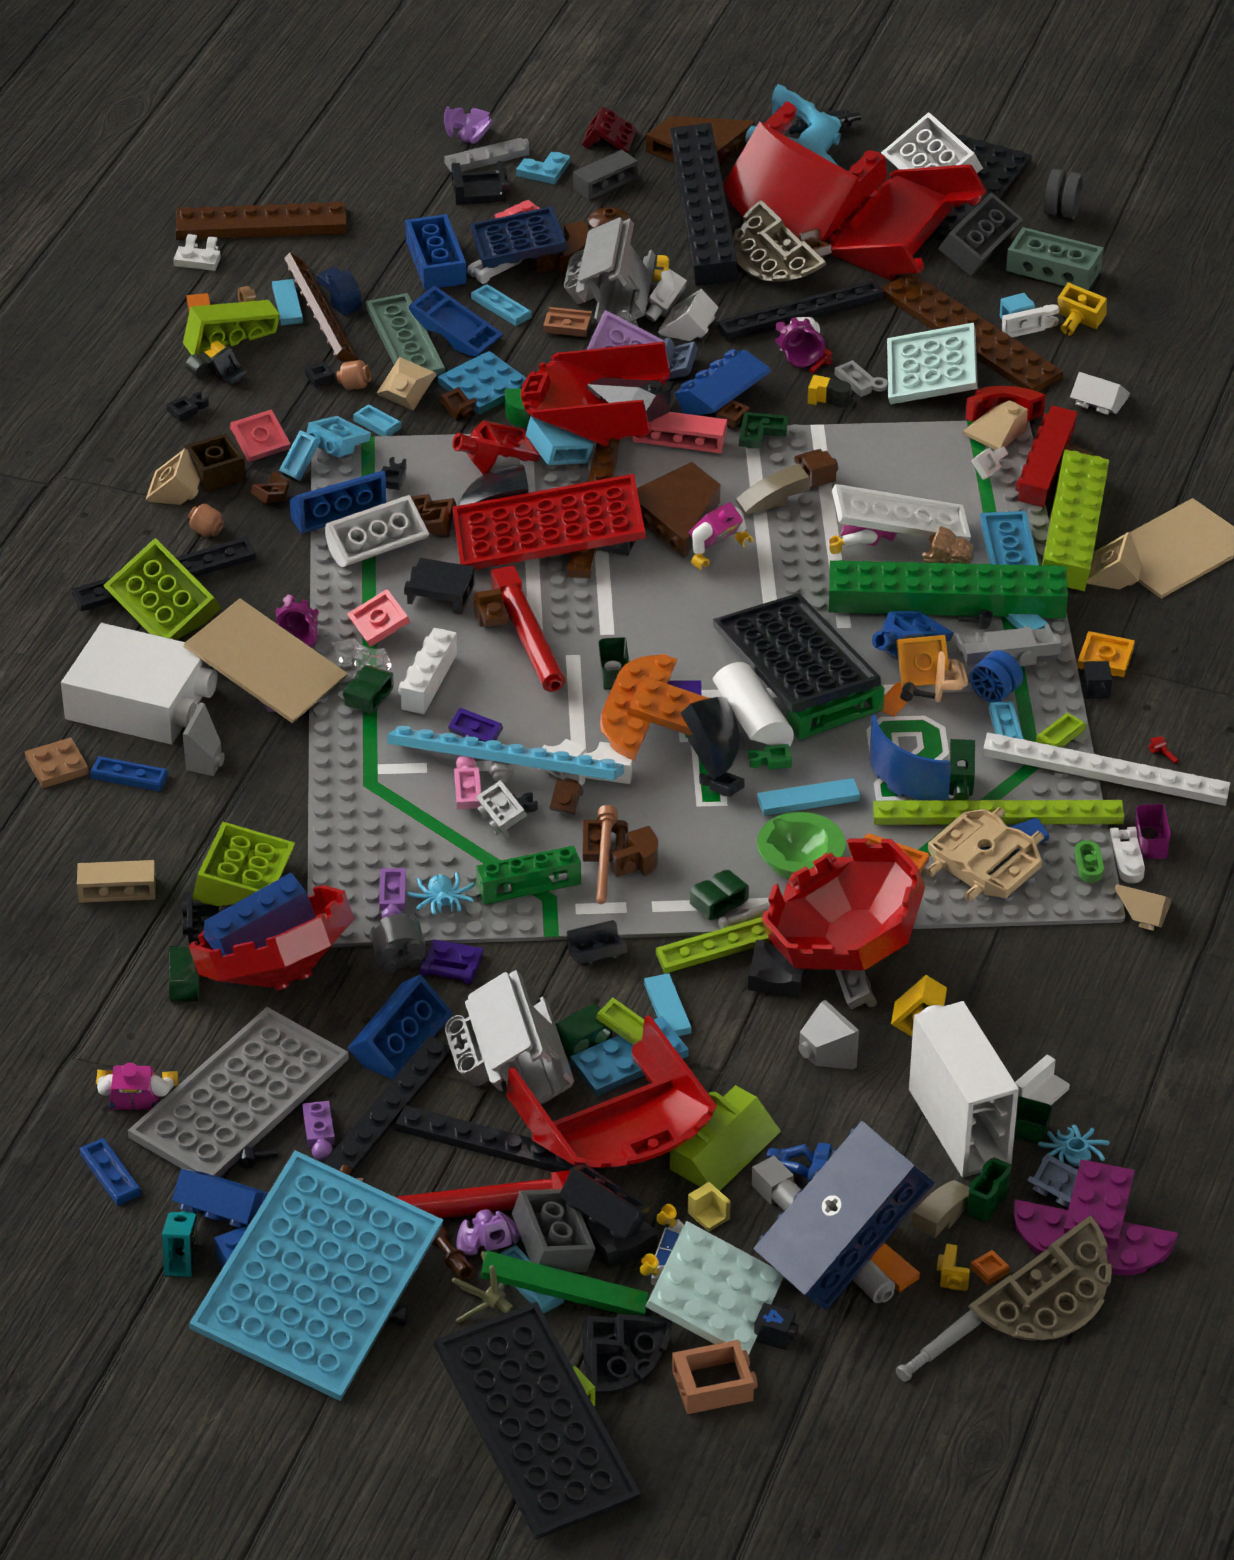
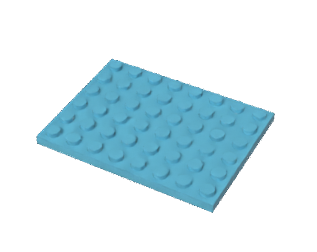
M295 1150L191 1319L189 1329L341 1401L439 1232L443 1219Z

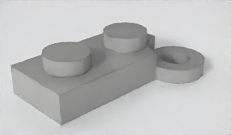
M853 360L835 367L834 375L840 380L850 383L851 389L860 397L872 393V390L884 391L888 387L886 379L881 377L873 378Z

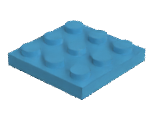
M488 351L439 375L438 384L448 392L460 387L469 400L475 397L477 403L474 411L480 415L505 402V389L522 388L526 377Z

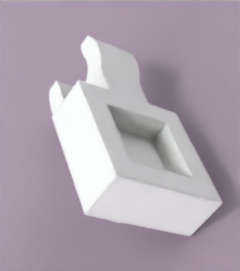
M1004 446L994 451L988 448L973 458L971 462L981 478L985 479L1002 467L999 460L1005 457L1008 452Z

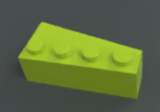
M269 300L191 306L183 344L191 355H200L202 352L210 350L211 344L216 341L223 345L230 344L234 346L247 338L253 340L276 333L280 314Z

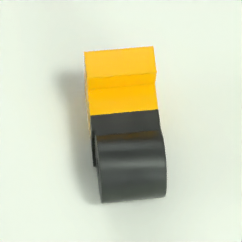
M219 341L212 343L210 350L200 355L194 354L190 356L186 362V369L201 380L217 374L210 358L226 347Z
M813 375L808 387V404L816 405L817 402L832 403L838 407L850 404V383Z

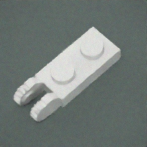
M1055 304L1045 305L1043 308L1040 307L1004 315L1002 317V331L1011 337H1016L1057 326L1059 319L1052 315L1059 313V306Z

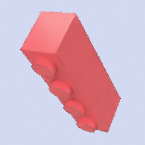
M669 412L648 422L651 427L650 434L644 437L633 436V442L722 454L727 438V419Z

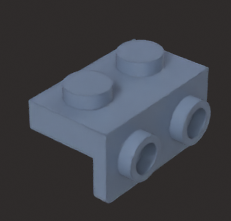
M670 337L665 338L664 343L671 371L668 380L686 377L691 373L698 351L695 341L675 347Z
M1046 1154L1034 1178L1029 1176L1027 1181L1035 1184L1033 1190L1046 1197L1050 1192L1058 1196L1055 1202L1069 1208L1078 1170Z

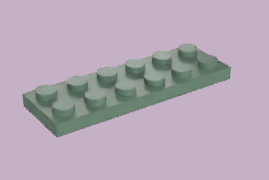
M408 293L366 301V309L394 365L398 358L401 357L435 372V377L445 373V367L426 329L408 309L412 303Z

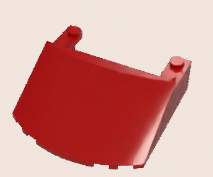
M786 101L764 124L762 122L758 123L723 184L724 193L727 195L730 205L739 212L742 219L757 202L762 200L782 219L784 225L798 239L799 233L817 228L820 230L821 241L824 242L887 179L886 159L881 153L869 150L864 153V156L856 164L851 166L849 171H846L786 137L783 134L792 126V120L797 114L796 107Z
M971 164L894 170L889 174L891 178L881 184L836 229L835 235H830L829 241L831 242L832 251L830 254L890 281L897 274H917L924 269V262L921 258H913L912 256L954 207H959L965 203L974 206L981 201V198L987 192Z
M657 342L555 353L550 356L551 362L548 364L545 362L538 365L539 370L531 372L523 383L521 389L522 404L532 417L608 446L610 438L618 440L626 436L644 437L650 434L651 427L648 423L644 400L608 403L606 400H600L588 390L587 384L603 377L653 380L665 385L666 381L670 378L671 371L665 343Z
M650 1015L644 1017L642 1041L633 1045L631 1055L634 1063L639 1066L651 1084L559 1120L552 1121L514 1067L508 1069L507 1098L531 1130L532 1140L574 1166L586 1164L589 1167H618L661 1156L694 1137L708 1123L717 1108L710 1095Z

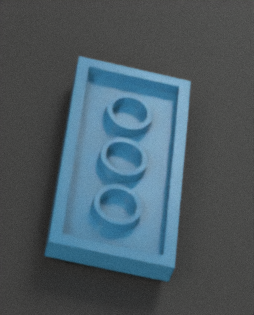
M1026 511L980 513V524L989 564L1039 565Z
M663 1016L654 1019L681 1058L688 1057V1048ZM620 1035L570 1056L571 1065L596 1097L645 1076L639 1066L633 1061L631 1055L633 1044Z

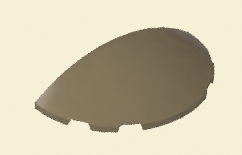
M762 200L757 202L743 216L744 223L741 228L735 230L733 242L737 263L745 273L759 280L772 282L789 281L809 275L827 265L805 241L801 242L784 225L782 219Z
M1090 1215L1012 1276L1009 1275L972 1302L968 1308L992 1328L1019 1339L1032 1341L1053 1340L1076 1332L1086 1325L1099 1311L1105 1301L1103 1298L1106 1289L1111 1282V1264H1108L1106 1254L1107 1242L1098 1224Z

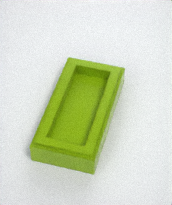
M1067 712L1036 736V742L1063 748L1086 730V723Z
M612 998L597 1013V1020L634 1045L642 1041L644 1019L615 998Z

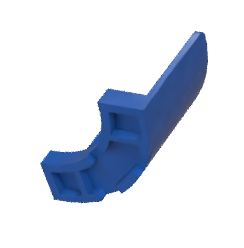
M872 715L869 759L876 777L881 778L887 784V788L900 797L906 795L917 800H949L951 762L921 757L900 748L887 738L879 727L876 715Z

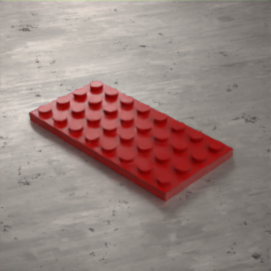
M634 474L452 507L460 564L473 566L474 570L646 539Z

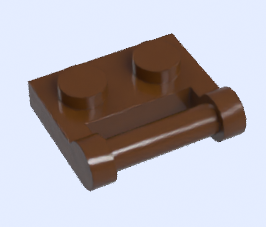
M583 820V862H599L602 826L598 820ZM617 820L612 827L611 832H614L616 835V849H610L609 862H612V852L626 848L628 823L624 820Z

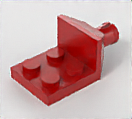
M485 420L473 429L470 436L457 433L452 441L454 451L466 452L470 460L483 475L491 471L499 455L506 458H518L524 462H538L541 456L527 438L525 429Z

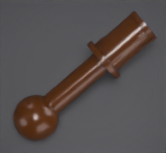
M441 1226L432 1245L439 1246L446 1255V1266L453 1269L460 1280H464V1277L466 1280L472 1278L475 1273L474 1267L466 1260V1254L463 1250L453 1248L447 1240L448 1232L446 1228Z

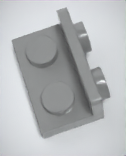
M501 780L476 796L480 804L477 808L484 820L488 818L491 820L489 825L496 835L501 833L505 840L510 838L507 829L527 816L525 810Z

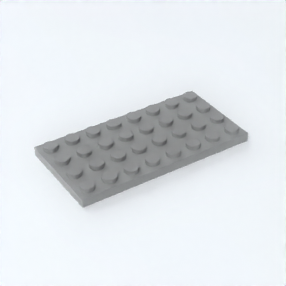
M266 1007L128 1130V1137L181 1169L202 1171L221 1177L241 1158V1151L244 1147L255 1146L349 1059L348 1052Z

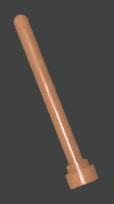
M611 805L601 806L598 809L597 820L602 826L596 901L600 905L604 904L607 898L611 831L618 818V810Z

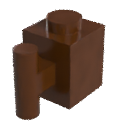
M816 449L795 455L796 464L802 463L803 470L809 476V486L811 488L836 481L838 463L827 450Z

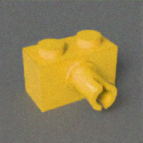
M1067 283L1058 296V314L1067 317L1061 326V331L1066 334L1070 330L1068 332L1069 336L1073 335L1079 323L1097 330L1107 314V298L1071 283Z
M925 975L895 1001L891 1024L912 1037L914 1015L921 1013L932 1005L944 1007L947 987Z

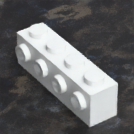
M433 628L430 635L425 637L422 650L417 652L413 666H409L406 679L399 684L398 695L401 696V710L425 714L457 655L456 632Z

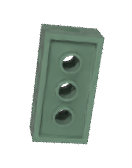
M1022 227L1008 249L1006 271L1037 280L1048 281L1056 285L1066 286L1067 283H1071L1089 290L1102 269L1104 247Z

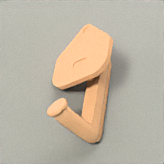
M942 651L939 652L935 682L936 702L941 701L943 690L957 691L968 685L964 664L956 659H948L949 671L945 670V655Z

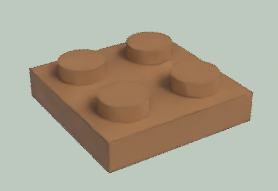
M71 737L25 751L26 760L42 789L89 774L88 766Z

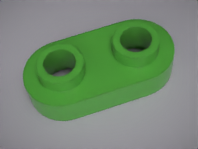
M1087 840L1077 843L1074 857L1079 878L1088 883L1100 881L1103 877L1104 864L1099 845Z

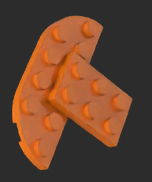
M666 654L639 657L628 662L618 673L602 710L600 728L602 735L605 734L611 742L610 746L620 755L635 761L651 723L690 736L692 735L680 713L691 703L708 698L668 684L675 669L677 658Z

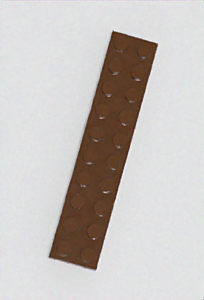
M909 273L882 287L885 299L932 330L974 323L977 360L1016 386L1039 392L1063 378V370L918 275Z

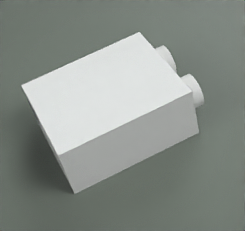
M100 623L61 681L65 719L172 745L182 728L187 727L201 698H210L213 695L217 685L218 674L215 669L209 668V664L184 648L185 642Z
M964 1001L944 1007L932 1005L921 1013L915 1014L909 1091L960 1175L964 1178L980 1173L983 1165L993 1157L1011 1164L1019 1088Z

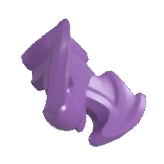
M447 106L444 112V125L448 136L453 137L454 130L460 129L457 137L465 143L475 144L490 129L493 122L490 119V112L477 108H472L471 114H465L463 108L450 109Z
M481 1210L476 1214V1218L472 1219L473 1229L469 1228V1220L462 1222L457 1234L456 1243L457 1249L463 1250L466 1255H476L480 1246H485L486 1251H491L512 1245V1242L516 1244L519 1240L522 1241L516 1223L501 1211H497L496 1215H494L490 1210Z

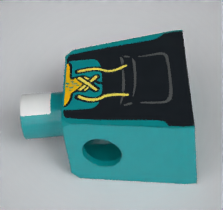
M189 1211L168 1213L162 1231L164 1276L192 1277L198 1245L197 1217L194 1213ZM182 1247V1252H184L183 1256L176 1254V1250Z

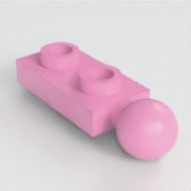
M460 755L456 760L457 768L454 769L457 809H475L480 806L476 798L481 793L479 767H475L476 761L473 757Z

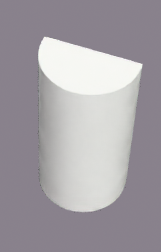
M410 495L329 522L325 527L329 550L336 563L341 567L394 550L429 536V532Z
M744 662L731 663L720 669L713 677V682L722 696L729 701L736 718L750 740L768 745L789 744L790 747L794 737L793 729L754 669Z

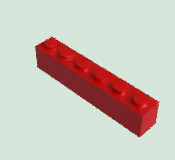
M1051 405L1049 413H1044L1036 439L1034 438L1031 452L1029 451L1026 465L1024 464L1022 468L1021 478H1018L1015 491L1019 492L1018 501L1045 507L1059 471L1064 450H1067L1073 435L1077 411Z

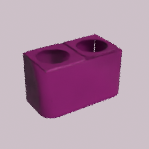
M1145 804L1137 806L1135 827L1142 858H1167L1171 833L1165 805ZM1144 828L1155 829L1158 836L1155 839H1145L1141 835V830Z

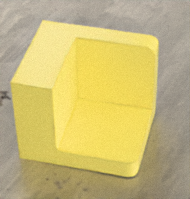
M708 1182L688 1194V1214L707 1231H712L730 1219V1200Z

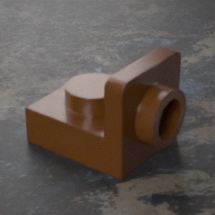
M731 400L716 413V418L727 419V425L735 428L739 424L742 425L744 412H750V407Z

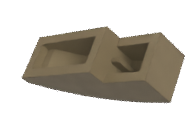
M800 464L785 468L754 484L736 498V503L745 515L786 505L789 496L808 492L809 476Z
M956 1180L940 1186L913 1211L912 1227L933 1238H936L945 1227L949 1229L968 1206L969 1187Z

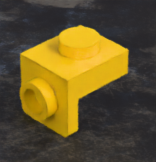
M946 1244L945 1254H939L937 1271H941L940 1287L967 1291L970 1269L956 1267L957 1245Z

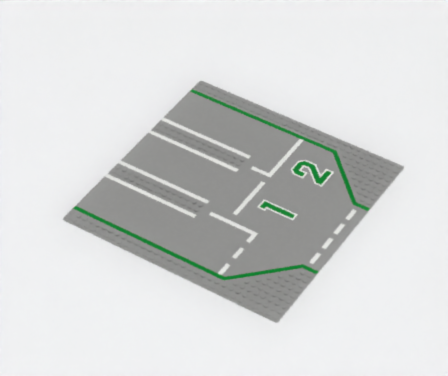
M972 421L788 425L786 437L764 435L761 448L739 447L741 427H727V438L722 454L633 442V436H626L621 441L614 477L634 474L636 487L638 488L693 462L721 484L720 503L717 508L731 502L734 507L740 509L736 503L737 497L771 474L797 465L795 455L816 449L827 450L831 457L836 459L838 471H836L835 482L814 488L809 486L808 492L789 496L786 505L749 515L743 513L747 527L745 531L753 537V542L750 543L746 539L744 542L745 547H742L735 540V533L705 549L703 556L710 560V564L707 568L702 565V570L694 567L691 563L693 556L696 554L693 552V547L686 557H682L662 539H659L651 530L644 527L646 539L637 540L628 556L604 552L602 547H597L590 579L567 577V567L571 552L475 570V586L462 614L453 613L451 601L416 596L411 605L407 604V595H404L405 583L410 581L412 567L417 565L420 558L460 564L454 517L448 536L435 535L429 532V536L425 539L345 567L339 566L334 560L327 544L325 527L311 531L310 608L312 610L318 609V622H320L317 627L318 640L312 649L348 673L346 678L309 708L308 896L314 895L313 888L321 885L344 890L354 916L353 922L331 947L372 946L370 931L373 926L376 928L380 925L383 912L379 911L380 868H406L405 911H401V913L409 915V919L415 921L416 918L419 921L425 944H432L433 939L451 943L567 940L566 932L568 930L611 920L617 923L618 935L621 938L698 936L719 930V918L708 920L690 905V890L695 884L710 880L718 872L730 870L749 885L748 900L740 907L728 910L721 916L728 919L729 917L743 914L748 909L768 903L772 886L778 884L783 896L786 885L789 882L788 879L775 873L770 865L762 859L757 848V837L761 828L769 820L791 812L763 816L757 800V793L854 778L860 793V801L792 812H808L828 818L842 830L845 841L850 838H864L866 834L870 833L928 853L929 862L921 872L925 890L913 929L1124 922L1125 911L1123 902L1115 890L1116 884L1119 885L1108 824H1042L1049 834L1048 841L1036 845L1042 859V867L1007 898L989 896L982 893L973 899L972 902H969V899L967 901L964 897V893L972 888L967 883L944 869L937 872L933 877L928 876L925 872V869L934 863L928 850V842L949 825H874L873 801L917 799L906 795L900 797L887 788V784L881 778H877L873 772L869 759L872 715H876L882 732L894 744L910 753L925 758L948 761L950 739L975 740L973 795L969 796L968 800H1103L1098 779L982 756L987 732L995 734L988 710L989 702L979 697L972 688L969 675L971 669L977 664L966 665L964 656H960L955 643V634H959L960 638L975 636V632H979L982 640H984V632L1018 629L1005 617H992L990 626L983 629L974 622H959V616L927 615L954 632L951 641H946L948 659H956L964 664L968 685L957 691L943 690L940 702H936L935 699L913 696L912 700L908 701L895 717L879 711L798 740L794 735L789 747L792 756V768L768 770L767 765L751 768L749 766L748 751H764V746L769 745L750 740L736 718L739 731V749L733 765L727 772L744 778L745 787L730 797L722 796L720 793L710 790V786H704L699 783V774L707 775V770L688 741L690 735L651 723L635 761H632L631 783L625 784L585 778V783L582 785L584 790L583 796L579 797L575 815L550 809L556 780L562 779L539 768L511 764L514 768V773L504 785L516 798H520L525 793L532 792L533 801L538 802V810L526 812L527 816L508 828L507 832L510 838L505 840L501 833L498 835L494 833L489 825L491 820L489 818L484 820L477 808L457 809L454 769L457 768L456 760L459 755L387 744V734L398 726H409L411 730L416 731L428 729L432 730L434 734L440 735L452 733L449 731L448 726L460 707L502 723L503 730L496 740L500 741L502 745L521 744L524 746L523 748L532 749L542 748L544 745L557 746L565 739H568L585 747L586 753H591L598 748L599 742L611 743L605 734L602 735L600 728L602 710L611 690L603 689L599 640L603 638L625 637V642L627 640L629 662L639 657L666 654L677 658V663L670 680H701L702 696L707 698L723 697L713 682V677L720 669L731 663L746 662L714 628L713 619L796 593H800L879 674L881 684L885 688V695L897 681L901 683L899 661L886 652L878 650L872 644L873 635L877 631H881L888 614L829 613L830 560L926 563L922 553H927L931 544L929 538L897 533L893 541L881 537L876 546L856 544L846 547L842 545V551L839 554H831L829 540L834 535L842 539L841 532L844 525L838 521L832 493L834 485L839 484L963 505L971 535L969 543L972 544L974 549V558L971 560V564H989L980 524V513L1026 511L1038 564L1041 566L1049 528L1046 504L1045 507L1020 502L1018 501L1019 492L1015 491L1018 478H1021L1022 468L1024 464L1026 465L1029 451L1031 452L1033 444L1030 421H1027L1026 431L1005 447L1008 454L999 460L1002 467L985 479L981 478L971 460L990 447L963 435V430L973 423ZM456 434L370 437L368 442L355 445L354 453L344 455L343 457L332 456L325 449L317 448L311 459V491L380 472L383 466L389 467V459L395 457V463L397 464L406 459V477L400 490L386 488V502L407 495L430 494L432 501L454 498L456 506H459L464 492L471 483L483 474L470 460L466 452L454 451L452 441ZM590 440L593 443L588 463L547 465L541 456L538 462H524L518 458H506L499 455L491 471L506 466L523 464L526 471L529 493L588 482L597 442ZM514 565L522 581V590L565 676L566 681L561 689L555 692L544 690L510 618L509 623L489 627L479 626L474 613V594L476 592L492 590L491 570ZM388 589L408 616L410 623L370 647L347 614ZM1067 612L1066 618H1042L1049 624L1052 632L1058 634L1061 641V652L1057 655L1037 657L1036 664L1020 666L1023 673L1022 684L1001 702L1013 701L1023 738L1032 742H1036V736L1065 713H1070L1086 723V730L1063 748L1094 754ZM433 628L456 632L457 655L425 714L401 710V696L398 695L399 684L406 679L409 666H413L417 652L422 650L425 637L430 635ZM609 661L604 667L606 670H620L621 664L617 661ZM366 665L392 672L394 682L390 694L381 701L376 711L371 714L345 706V698L343 697L345 685L355 679L357 671ZM760 678L763 685L765 686V688L767 689V691L775 701L776 705L778 706V708L787 720V706L775 695V693ZM935 685L916 687L922 691L935 693ZM864 702L863 708H859L858 704L854 705V707L860 711L870 707L868 702ZM812 720L811 728H812V727H815V726H818V725H821V724H822L821 721H820L819 724H816V723ZM474 758L476 761L475 767H479L482 793L497 782L489 775V767L492 761ZM958 761L957 766H965V761ZM949 795V800H955L954 796ZM604 805H611L618 810L617 820H624L628 823V832L646 826L652 828L658 838V864L654 871L646 876H643L640 870L616 877L612 872V862H609L606 902L600 905L596 901L599 862H583V820H597L598 809ZM1006 824L1007 827L1016 825V824ZM611 832L610 849H616V835L614 832ZM1081 841H1093L1100 847L1104 872L1102 879L1098 882L1088 883L1081 880L1078 876L1074 854L1075 846ZM846 842L843 857H852ZM574 845L581 860L580 885L483 905L477 890V865ZM1020 850L1012 852L1009 858L1004 859L1001 863H999L991 873H988V875L991 876L997 869H999L1004 863H1006ZM458 872L460 876L458 889L475 883L473 888L460 894L469 896L474 900L471 903L458 899L462 908L460 912L457 910L454 902L452 912L449 906L444 905L442 906V913L437 910L436 904L437 913L433 915L431 903L417 910L416 907L426 899L407 895V892L425 894L418 886V877L421 878L422 884L427 890H429V880L433 876L440 874L450 878L454 887L456 881L454 874ZM565 873L559 874V879L557 880L554 879V875L549 876L552 882L568 879ZM510 884L508 885V890H504L502 886L497 887L496 894L511 891Z

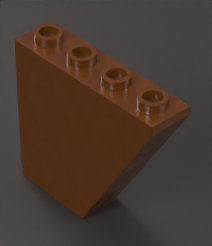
M669 116L646 134V152L674 163L670 128L711 123L720 167L746 146L745 138L747 131L751 125L755 126V122L752 120Z
M690 462L638 487L637 492L641 512H643L644 527H647L659 539H662L672 550L679 553L682 557H686L693 547V539L688 532L706 514L718 507L721 484L696 464Z

